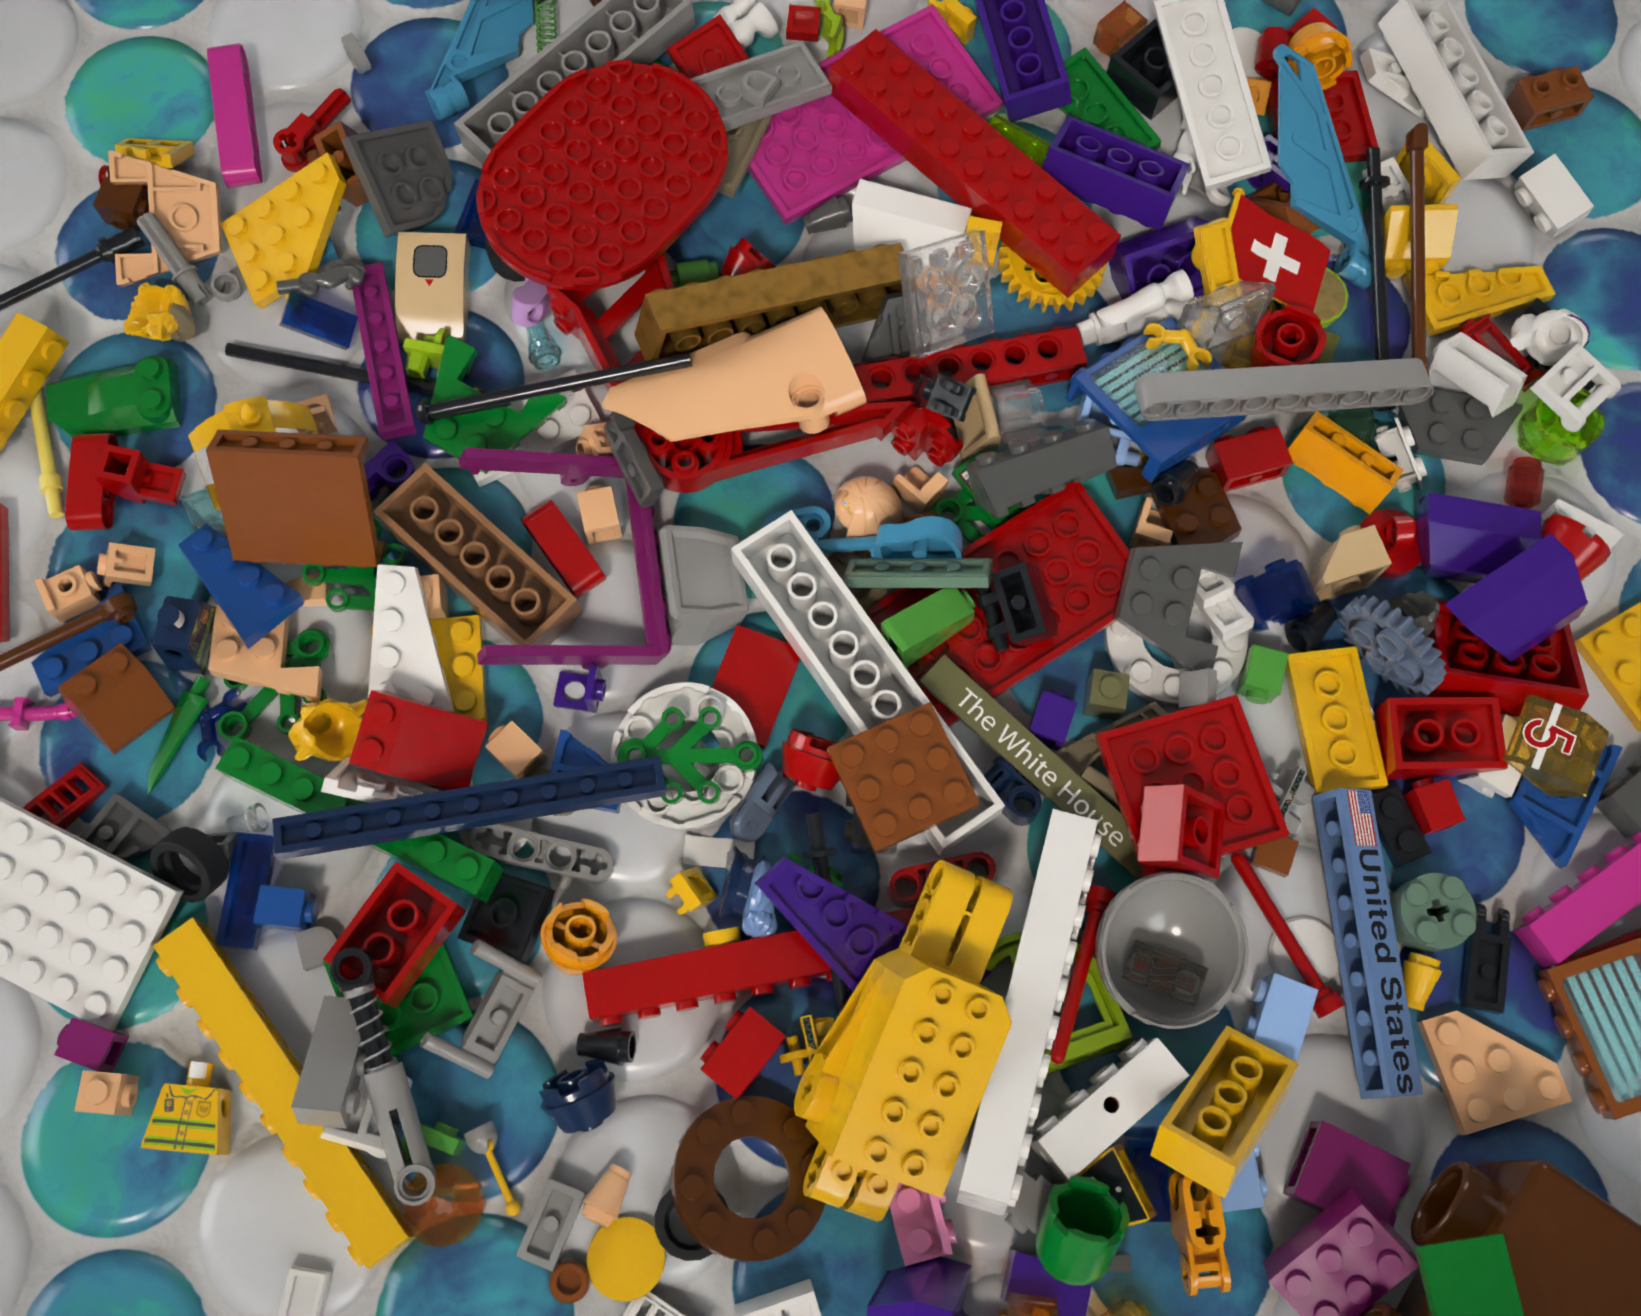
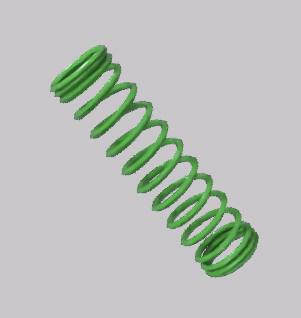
M552 0L551 3L537 4L535 2L537 53H539V49L543 50L540 48L542 45L546 46L548 43H551L549 41L542 43L540 42L541 39L552 40L557 37V21L555 19L556 0ZM548 5V6H550V7H548V8H552V7H553L554 10L552 11V10H549V9H545V10H541V11H540L538 8H541V9H542V8H546V7H542V6ZM545 11H549V14H552V13H553V14H554V17H552V16H542V17H540L539 14H540V13L543 14ZM544 18H551L548 20H554V24L551 22L541 24L539 21L545 20ZM540 26H550V27H553V26H554L555 29H554V30H553V29H543V30H541L539 27H540ZM545 31H550L549 33H555V36H552V35H544V36H541L540 33H541V32H542V33H545Z

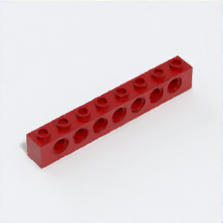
M1055 327L1048 332L1039 334L1027 332L1011 339L1000 340L993 338L982 344L972 346L960 344L953 346L949 350L938 352L926 350L918 353L916 356L905 358L893 356L885 359L883 362L872 364L859 362L853 364V367L865 393L866 403L896 401L914 402L915 394H912L914 382L909 381L907 378L911 376L917 377L919 374L923 375L926 368L938 373L944 370L950 371L954 375L948 377L966 383L976 374H985L990 395L1070 381L1075 372L1082 367L1086 368L1088 362L1078 327L1067 329L1066 327ZM1040 353H1047L1053 358H1044ZM1007 359H1015L1020 364H1011ZM974 365H983L987 370H978ZM882 382L888 385V387L881 389L873 384ZM914 402L917 408L923 407L920 404Z

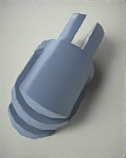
M770 762L762 769L730 818V831L740 841H757L764 834L796 786L781 771H777V768Z

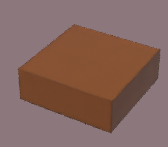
M1286 837L1255 846L1250 864L1285 878L1289 875L1299 841Z

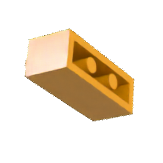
M1315 411L1288 447L1292 461L1296 466L1303 468L1319 479L1325 486L1332 488L1348 499L1354 506L1361 508L1368 514H1371L1393 489L1404 469L1319 411Z

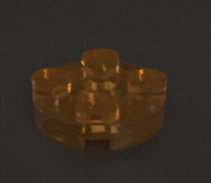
M448 1163L434 1166L437 1176L433 1195L428 1201L417 1206L404 1204L405 1213L403 1215L406 1227L418 1241L425 1245L445 1247L464 1241L477 1229L486 1208V1197L478 1178L467 1168ZM418 1173L410 1182L408 1188L412 1190L423 1188L427 1184L425 1176L422 1173ZM438 1195L442 1197L451 1195L454 1199L451 1204L453 1211L450 1215L446 1212L438 1215L435 1212L438 1207L435 1199Z

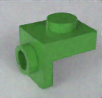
M437 1121L435 1128L420 1123L428 1146L452 1156L461 1155L466 1140L456 1137L459 1129ZM403 1135L401 1142L406 1159L408 1160L411 1156L405 1135Z

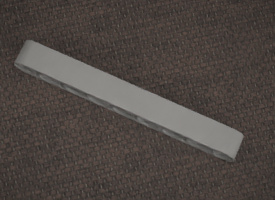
M1419 358L1151 373L1140 377L1133 387L1142 417L1147 421L1413 405L1427 400L1434 392L1425 366Z

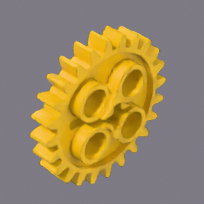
M1003 242L997 257L1000 259L997 270L1003 271L1000 281L1010 282L1007 292L1013 293L1018 291V303L1025 298L1029 299V309H1032L1036 303L1041 304L1042 313H1045L1048 305L1053 306L1055 313H1059L1060 307L1063 304L1069 311H1072L1075 301L1080 305H1084L1087 296L1093 297L1096 287H1100L1106 265H1104L1071 297L1067 298L1050 282L1044 283L1037 280V278H1045Z

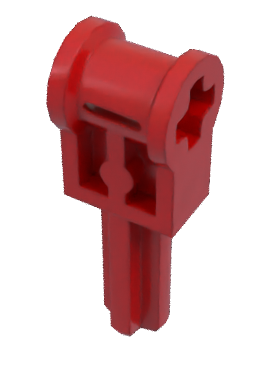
M341 88L335 89L310 117L301 112L288 128L281 129L273 137L274 148L281 154L282 164L288 171L298 172L309 164L306 153L311 150L318 151L313 137L325 130L351 102L349 95Z

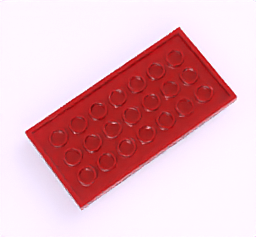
M1071 481L1066 484L1065 490L1054 495L1050 494L963 549L962 558L993 559V573L1022 562L1037 566L1058 635L1025 647L1012 644L1010 635H1008L1006 639L1009 650L996 653L992 641H988L985 632L988 626L983 610L978 609L976 598L979 596L976 588H957L959 592L964 589L975 603L973 622L906 668L948 727H951L960 720L919 683L923 676L943 655H946L995 699L1116 622L1114 615L1130 550L1081 483ZM991 577L990 586L993 592L996 591L993 583V579ZM900 588L876 603L866 614L882 634L881 623L943 588ZM999 604L997 605V609L999 612L1001 622L1003 623L1005 622V619L1001 606Z

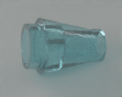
M542 320L533 327H526L529 362L541 371L555 368L560 363L562 350L548 330L545 321Z

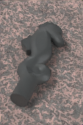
M331 260L323 268L324 273L305 272L297 279L276 281L279 295L300 293L305 296H313L317 293L318 287L331 289L345 283L346 289L351 290L355 285L362 284L366 270L365 267L357 263L354 265H341Z

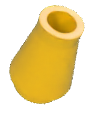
M1413 952L1409 953L1408 961H1403V979L1409 1008L1424 1011L1425 1004L1442 973L1439 970L1441 961Z

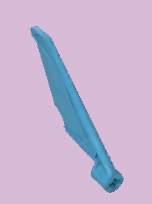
M470 0L431 88L425 91L430 107L438 120H444L453 116L454 113H460L470 108L469 99L461 83L519 57L520 37L534 24L533 0Z
M1281 44L1273 50V58L1278 64V167L1290 183V207L1347 245L1335 263L1334 273L1345 280H1349L1351 284L1359 289L1364 290L1372 284L1370 240L1315 66L1288 46ZM1287 56L1297 63L1298 77L1284 57Z

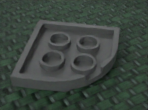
M432 120L350 135L342 141L385 238L398 235V232H412L421 229L438 217L444 210V204L452 186V175L448 157Z

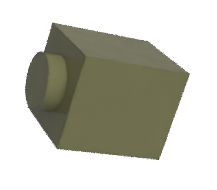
M1093 669L1086 681L1082 715L1117 721L1126 710L1130 675Z

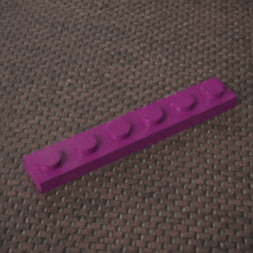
M383 262L363 265L366 270L364 281L360 285H355L352 290L381 440L417 434Z

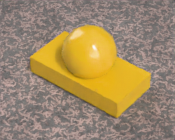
M1222 217L1194 227L1193 232L1196 244L1191 251V260L1193 265L1201 271L1204 294L1212 296L1239 286L1240 281L1229 218Z

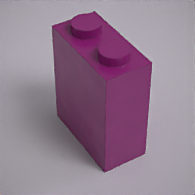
M1323 1120L1311 1121L1283 1194L1321 1213L1354 1186L1381 1216L1394 1227L1397 1217L1394 1209L1398 1198L1402 1197L1409 1187L1410 1175L1407 1173L1411 1164Z

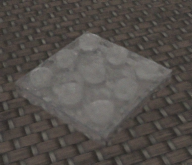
M973 230L898 253L910 357L921 358L995 332L984 230Z

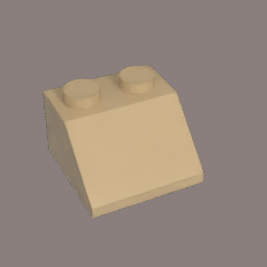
M1355 525L1339 533L1340 537L1338 540L1328 546L1329 550L1317 564L1301 600L1304 608L1366 589L1392 564L1375 525L1362 529L1360 525Z

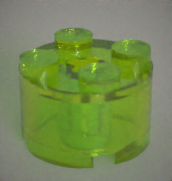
M1582 388L1569 401L1578 407L1591 393ZM1538 397L1522 414L1519 420L1518 446L1542 462L1564 466L1577 458L1599 438L1605 425L1604 413H1600L1598 408H1596L1586 418L1585 425L1579 431L1570 432L1562 426L1561 418Z

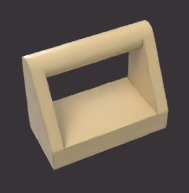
M976 374L966 382V384L977 390L969 404L965 421L961 422L951 418L955 439H961L963 449L959 453L962 464L979 451L981 453L991 451L997 453L1001 435L985 374Z

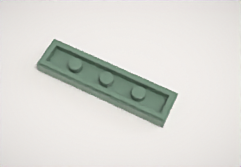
M851 559L843 578L848 588H989L991 574L993 573V559Z

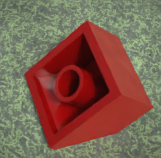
M1185 784L1145 786L1144 798L1141 803L1142 818L1140 838L1137 842V861L1160 871H1176L1199 877L1219 879L1225 804Z

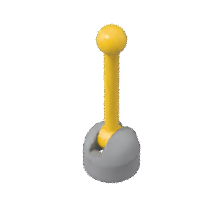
M493 1120L463 1134L473 1152L486 1155L507 1203L505 1211L509 1216H516L521 1211V1205L517 1200L513 1199L493 1153V1149L498 1141V1133Z

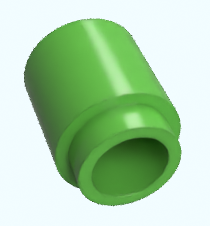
M707 259L675 263V270L669 271L674 288L683 287L691 282L703 283L719 278L716 261L708 262Z

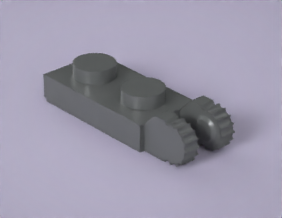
M612 411L610 414L611 420L607 421L603 430L612 448L611 451L640 507L654 506L664 489L661 474L655 470L648 457L644 442L639 439L634 430L636 421Z

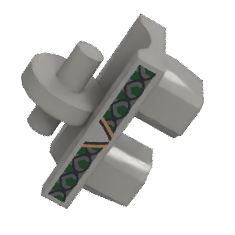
M1296 766L1293 770L1278 768L1277 772L1269 771L1268 774L1289 834L1296 833L1301 822L1300 817L1290 811L1293 803L1306 805L1311 801L1315 792V788L1305 780L1308 771L1300 766Z

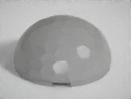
M1170 871L1141 877L1123 888L1110 901L1100 919L1095 939V958L1100 979L1112 999L1126 1013L1145 1024L1167 1029H1181L1197 1026L1212 1019L1220 1013L1219 1011L1232 995L1237 994L1247 970L1249 955L1248 937L1239 911L1215 885L1199 876ZM1134 947L1202 973L1203 976L1194 1004L1192 1005L1125 978L1124 974Z

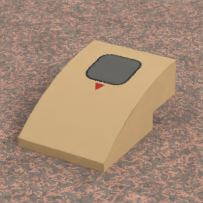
M398 232L395 272V323L399 343H404L405 338L424 341L425 335L435 336L439 328L448 329L451 336L466 343L471 288L468 278L471 246L466 234Z

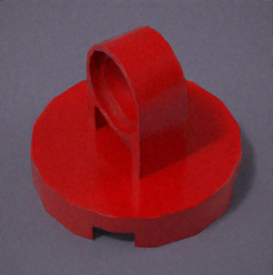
M1384 509L1374 511L1363 519L1360 524L1361 529L1375 525L1392 562L1379 577L1390 579L1402 577L1419 565L1421 556L1417 541V522L1414 518L1402 511Z

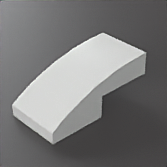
M1201 569L1194 601L1219 639L1224 642L1253 628L1254 618L1234 595L1235 585L1227 576Z

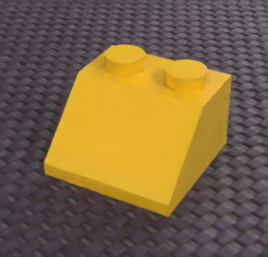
M1457 204L1425 205V275H1433L1434 272L1441 271L1451 258L1458 215ZM1393 205L1389 207L1383 217L1387 278H1399L1406 276L1407 273H1411L1410 205Z

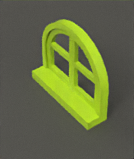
M1023 931L1008 934L997 940L986 967L987 970L992 971L1007 958L1010 959L1014 968ZM1077 943V947H1076V951H1075V955H1074V959H1073V963H1072V966H1073V967H1074V964H1075V961H1076V957H1077V953H1078L1079 946H1080L1078 943ZM1092 957L1086 983L1092 993L1103 1022L1072 1032L1065 1060L1060 1064H1055L1050 1059L1047 1075L1125 1048L1133 1038L1120 1006L1112 999L1100 979L1094 957ZM1045 1049L1044 1054L1050 1055L1051 1050Z

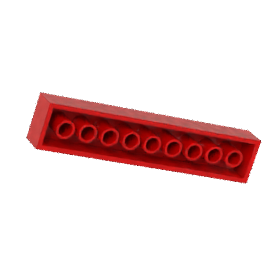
M877 29L873 30L829 67V82L832 84L831 95L956 203L972 208L970 214L973 217L1002 222L999 240L1067 298L1071 297L1113 258L1121 234Z

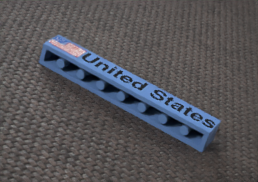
M1338 788L1314 795L1312 799L1360 1098L1373 1099L1423 1095L1371 790Z

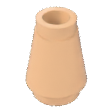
M611 1164L609 1169L606 1170L582 1201L584 1207L580 1214L588 1220L608 1229L611 1222L618 1219L629 1184L628 1181L632 1174L615 1164Z

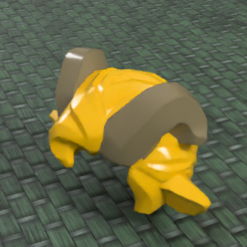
M145 282L138 287L139 295L134 296L135 301L131 302L130 314L124 322L123 330L126 332L125 334L161 341L174 339L178 342L189 340L195 335V320L191 316L190 302L185 292L174 285H166L163 288L158 285H150L149 282Z

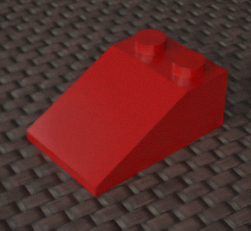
M371 690L349 763L383 774L448 790L470 787L489 722L385 690Z
M1498 697L1387 698L1374 710L1377 738L1387 780H1420L1429 777L1438 778L1508 769Z

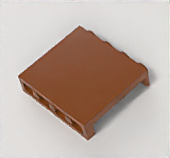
M218 429L208 445L206 453L233 560L250 561L253 563L278 562L286 564H320L323 566H357L360 568L377 567L386 548V541L377 540L364 467V460L369 451L367 436Z

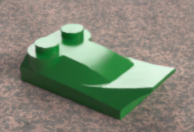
M150 355L138 361L137 365L74 375L47 384V419L49 422L64 429L72 438L76 434L112 433L115 436L181 427L178 365L173 359L164 360L162 357Z

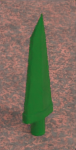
M197 675L190 691L183 690L179 697L176 709L148 772V795L164 774L201 711L209 701L203 697L211 681Z

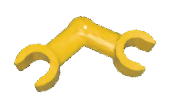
M1150 323L1143 332L1144 335L1155 336L1148 339L1145 345L1148 349H1158L1162 343L1181 345L1188 356L1186 365L1190 371L1197 370L1199 366L1197 360H1200L1207 369L1212 362L1211 353L1204 348H1199L1192 338V334L1187 329L1165 330L1160 324Z

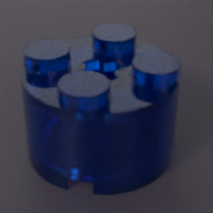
M1284 558L1276 560L1264 567L1265 573L1255 578L1254 575H1249L1234 583L1235 594L1238 600L1254 618V625L1251 628L1253 632L1268 630L1267 622L1270 621L1273 623L1279 622L1280 625L1290 622L1315 608L1313 604H1320L1321 602L1303 563L1297 559L1287 563Z

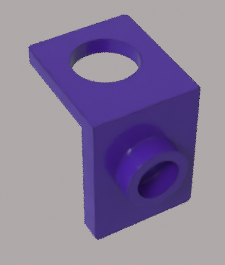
M590 664L588 675L559 672L553 702L554 707L596 713L598 701L604 700L606 692V680L602 678L598 665ZM578 682L584 686L585 693L580 700L570 701L565 698L564 689L569 683Z

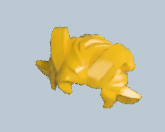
M328 697L321 702L304 704L300 711L301 717L294 723L288 733L290 742L297 753L295 760H306L311 755L327 761L342 762L346 757L350 758L362 721L361 715L364 713L368 701L364 699L349 704Z

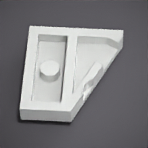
M1368 48L1360 56L1367 82L1418 117L1424 118L1425 110L1418 97L1413 94L1411 84L1398 64L1396 56Z

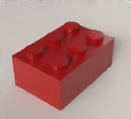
M395 862L323 960L331 965L332 959L336 954L348 946L357 945L366 948L374 958L375 967L373 971L376 981H374L376 988L373 993L379 996L378 999L385 1004L397 1008L464 916L466 910L398 862ZM348 956L342 962V970L348 977L355 978L362 975L364 965L358 957Z

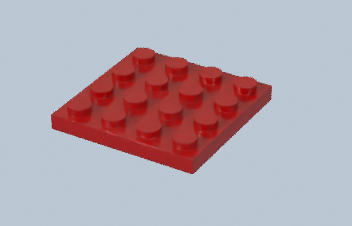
M1237 695L1096 735L1095 739L1137 859V842L1140 838L1142 818L1141 803L1144 798L1145 786L1185 784L1224 803L1225 814L1221 856L1283 839L1290 835ZM1139 862L1143 877L1154 873L1166 872Z

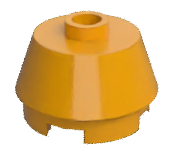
M1317 22L1309 24L1296 32L1289 42V48L1314 64L1322 90L1337 83L1335 78L1345 68L1350 69L1353 56L1350 40L1327 23ZM1287 58L1288 64L1298 77L1297 63Z
M582 898L581 902L564 905L560 903L553 908L542 924L540 939L548 958L559 971L568 975L580 976L583 972L595 970L611 957L617 945V931L612 919L609 917V911L598 902Z

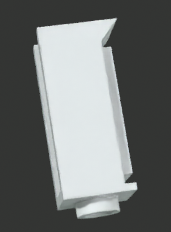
M1462 332L1449 339H1443L1437 344L1432 353L1434 359L1429 369L1430 372L1438 371L1446 379L1488 406L1492 418L1514 405L1528 376Z

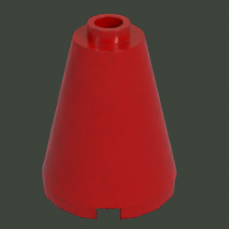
M1553 514L1541 526L1542 539L1551 533L1573 554L1580 579L1583 581L1607 561L1611 555L1609 546L1597 534L1592 539L1584 534L1582 530L1586 526L1566 516Z

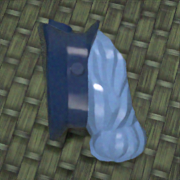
M735 846L727 852L725 878L718 917L722 919L730 914L742 916V930L746 935H750L753 938L770 936L775 933L778 926L774 914V904L755 885V882L771 868V865L765 861L766 856H762L757 860L750 859Z

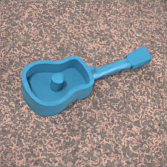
M938 516L916 518L902 524H883L878 527L877 536L821 540L812 538L822 553L868 550L871 553L872 559L962 558L964 543L963 534L959 527L951 520Z

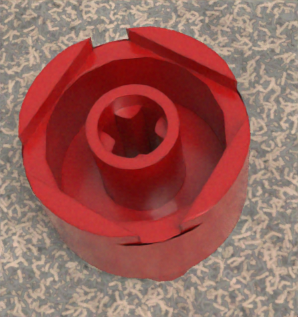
M1287 305L1283 309L1274 312L1271 310L1263 315L1257 325L1250 349L1251 367L1319 363L1326 344L1327 335L1320 324L1321 320L1314 312L1301 306Z

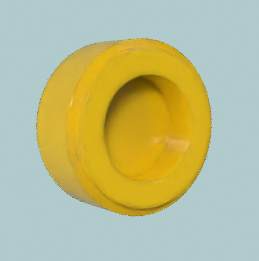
M740 927L702 934L704 947L707 948L742 940Z

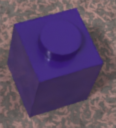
M1042 691L1037 700L1028 730L1045 746L1057 751L1065 743L1078 702L1069 700L1070 697L1060 691Z

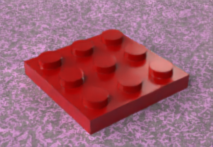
M1358 70L1343 71L1335 78L1337 82L1335 85L1322 91L1345 163L1367 161L1366 150L1371 147H1378ZM1269 79L1272 83L1266 111L1273 137L1278 140V79Z

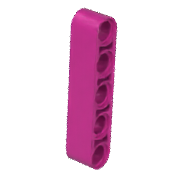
M236 43L207 48L219 160L224 182L227 188L262 183L263 176L250 73L243 45Z

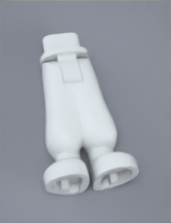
M732 0L730 5L723 6L713 16L715 18L721 14L744 50L752 45L754 33L756 32L766 39H772L778 34V26L773 16L763 3L759 2L756 4V0ZM674 63L669 66V68L678 71Z
M1181 269L1170 274L1163 282L1151 283L1128 298L1098 310L1097 314L1095 311L1090 313L1089 319L1076 324L1083 347L1092 343L1100 346L1143 334L1148 324L1155 322L1160 324L1170 317L1182 328L1189 329L1196 325V316L1189 301L1194 298L1191 281L1186 272Z

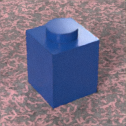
M260 885L253 923L268 929L305 931L310 929L311 923L316 922L319 903L315 900L316 895L306 889Z

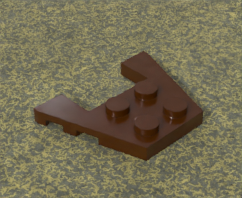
M1118 466L1106 471L1105 476L1116 500L1145 493L1151 494L1165 528L1173 531L1171 537L1172 545L1228 543L1237 538L1242 530L1216 472L1199 471L1198 477L1184 500L1177 505L1164 506L1153 496L1152 488L1154 481L1150 483L1141 474L1144 468Z

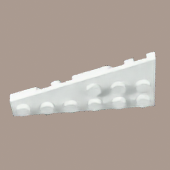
M377 564L368 698L371 690H385L455 712L444 668L441 666L438 655V644L429 620V609L421 578L416 567ZM471 780V783H470V787H471V786H474L472 780Z

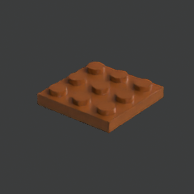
M931 702L827 747L828 755L875 854L971 811L980 805Z

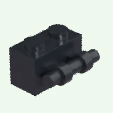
M1022 562L992 573L991 576L996 591L992 592L990 585L989 588H976L979 596L976 598L978 609L983 610L988 626L985 632L988 641H992L996 653L1009 650L1006 639L1008 635H1010L1012 644L1024 647L1058 635L1037 566ZM999 604L1001 606L1005 619V622L1003 623L1001 622L999 612L997 609V605Z

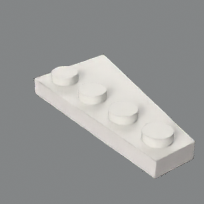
M346 757L325 777L321 792L372 803L446 791L447 789L349 763L350 758Z

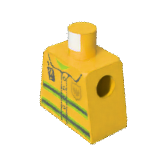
M190 1061L186 1085L168 1083L163 1085L143 1137L141 1148L229 1155L231 1092L228 1089L210 1087L214 1069L213 1063Z

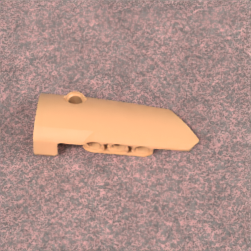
M819 306L754 335L747 332L736 333L690 353L692 367L632 378L609 388L602 406L604 409L633 419L670 442L792 422H799L800 429L803 432L815 434L828 427L830 423L829 414L834 413L836 416H839L866 404V397L840 337L824 309Z

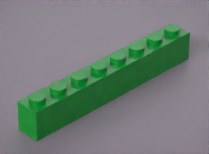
M234 736L215 768L230 779L302 814L368 803L321 792L324 778L237 736ZM441 834L368 845L485 903L488 902L505 870L495 860Z

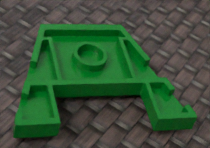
M448 335L445 341L431 403L482 394L480 391L461 382L479 353L474 347L451 335ZM556 393L528 399L520 413L506 406L435 420L433 425L425 426L423 438L426 442L459 459L466 447L515 450L520 445L519 442L533 430L537 431L546 423L545 420L556 410L560 411L566 406L568 401L565 396ZM480 470L485 474L489 472L488 470Z

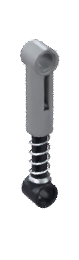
M357 945L348 946L338 952L332 959L330 973L334 982L338 984L340 992H343L345 999L350 1001L352 1011L349 1015H354L357 1025L354 1031L359 1032L361 1039L359 1047H363L366 1059L363 1062L368 1063L369 1068L362 1076L393 1178L394 1193L398 1200L405 1205H421L433 1195L437 1179L436 1169L430 1158L403 1062L396 1061L397 1058L391 1055L390 1047L392 1042L387 1041L385 1034L388 1027L382 1024L380 1016L383 1011L379 1010L376 1004L379 996L373 993L376 988L374 986V981H376L373 971L375 967L374 958L364 947ZM355 956L361 959L364 965L362 975L351 978L344 974L342 962L346 957ZM398 1123L402 1125L411 1156L408 1160L406 1159L396 1125ZM411 1172L422 1173L427 1180V1184L420 1190L409 1189L404 1183L406 1175Z

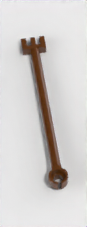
M1418 123L1406 134V155H1410L1412 358L1422 360L1429 376L1428 357H1426L1424 150L1428 148V126L1425 123Z
M121 593L112 596L102 605H99L98 609L1 654L0 671L105 621L110 622L114 620L116 624H123L133 620L137 616L136 610L138 606L132 594Z

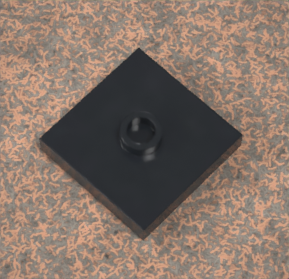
M503 873L487 903L473 898L457 939L472 945L479 939L507 955L527 963L556 891L549 887Z

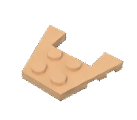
M108 151L110 182L114 185H148L149 212L156 215L189 264L223 253L219 186L215 182L173 169L163 168L148 161L125 156L116 151ZM152 244L151 253L115 254L116 283L120 287H126L170 272V270Z
M320 572L308 575L307 577L309 579H316L320 576ZM303 577L286 582L288 586L301 595L304 602L301 607L328 606L326 595L330 591L331 584L322 583L319 586H310ZM216 604L208 667L213 676L254 687L260 685L272 688L277 693L288 696L290 694L302 696L311 702L321 701L323 672L319 666L285 668L290 616L247 649L237 631L227 620L222 609Z

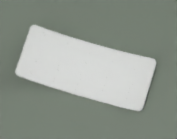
M686 835L683 863L726 868L727 852L735 846L745 853L748 858L754 859L755 841L743 842L738 839Z

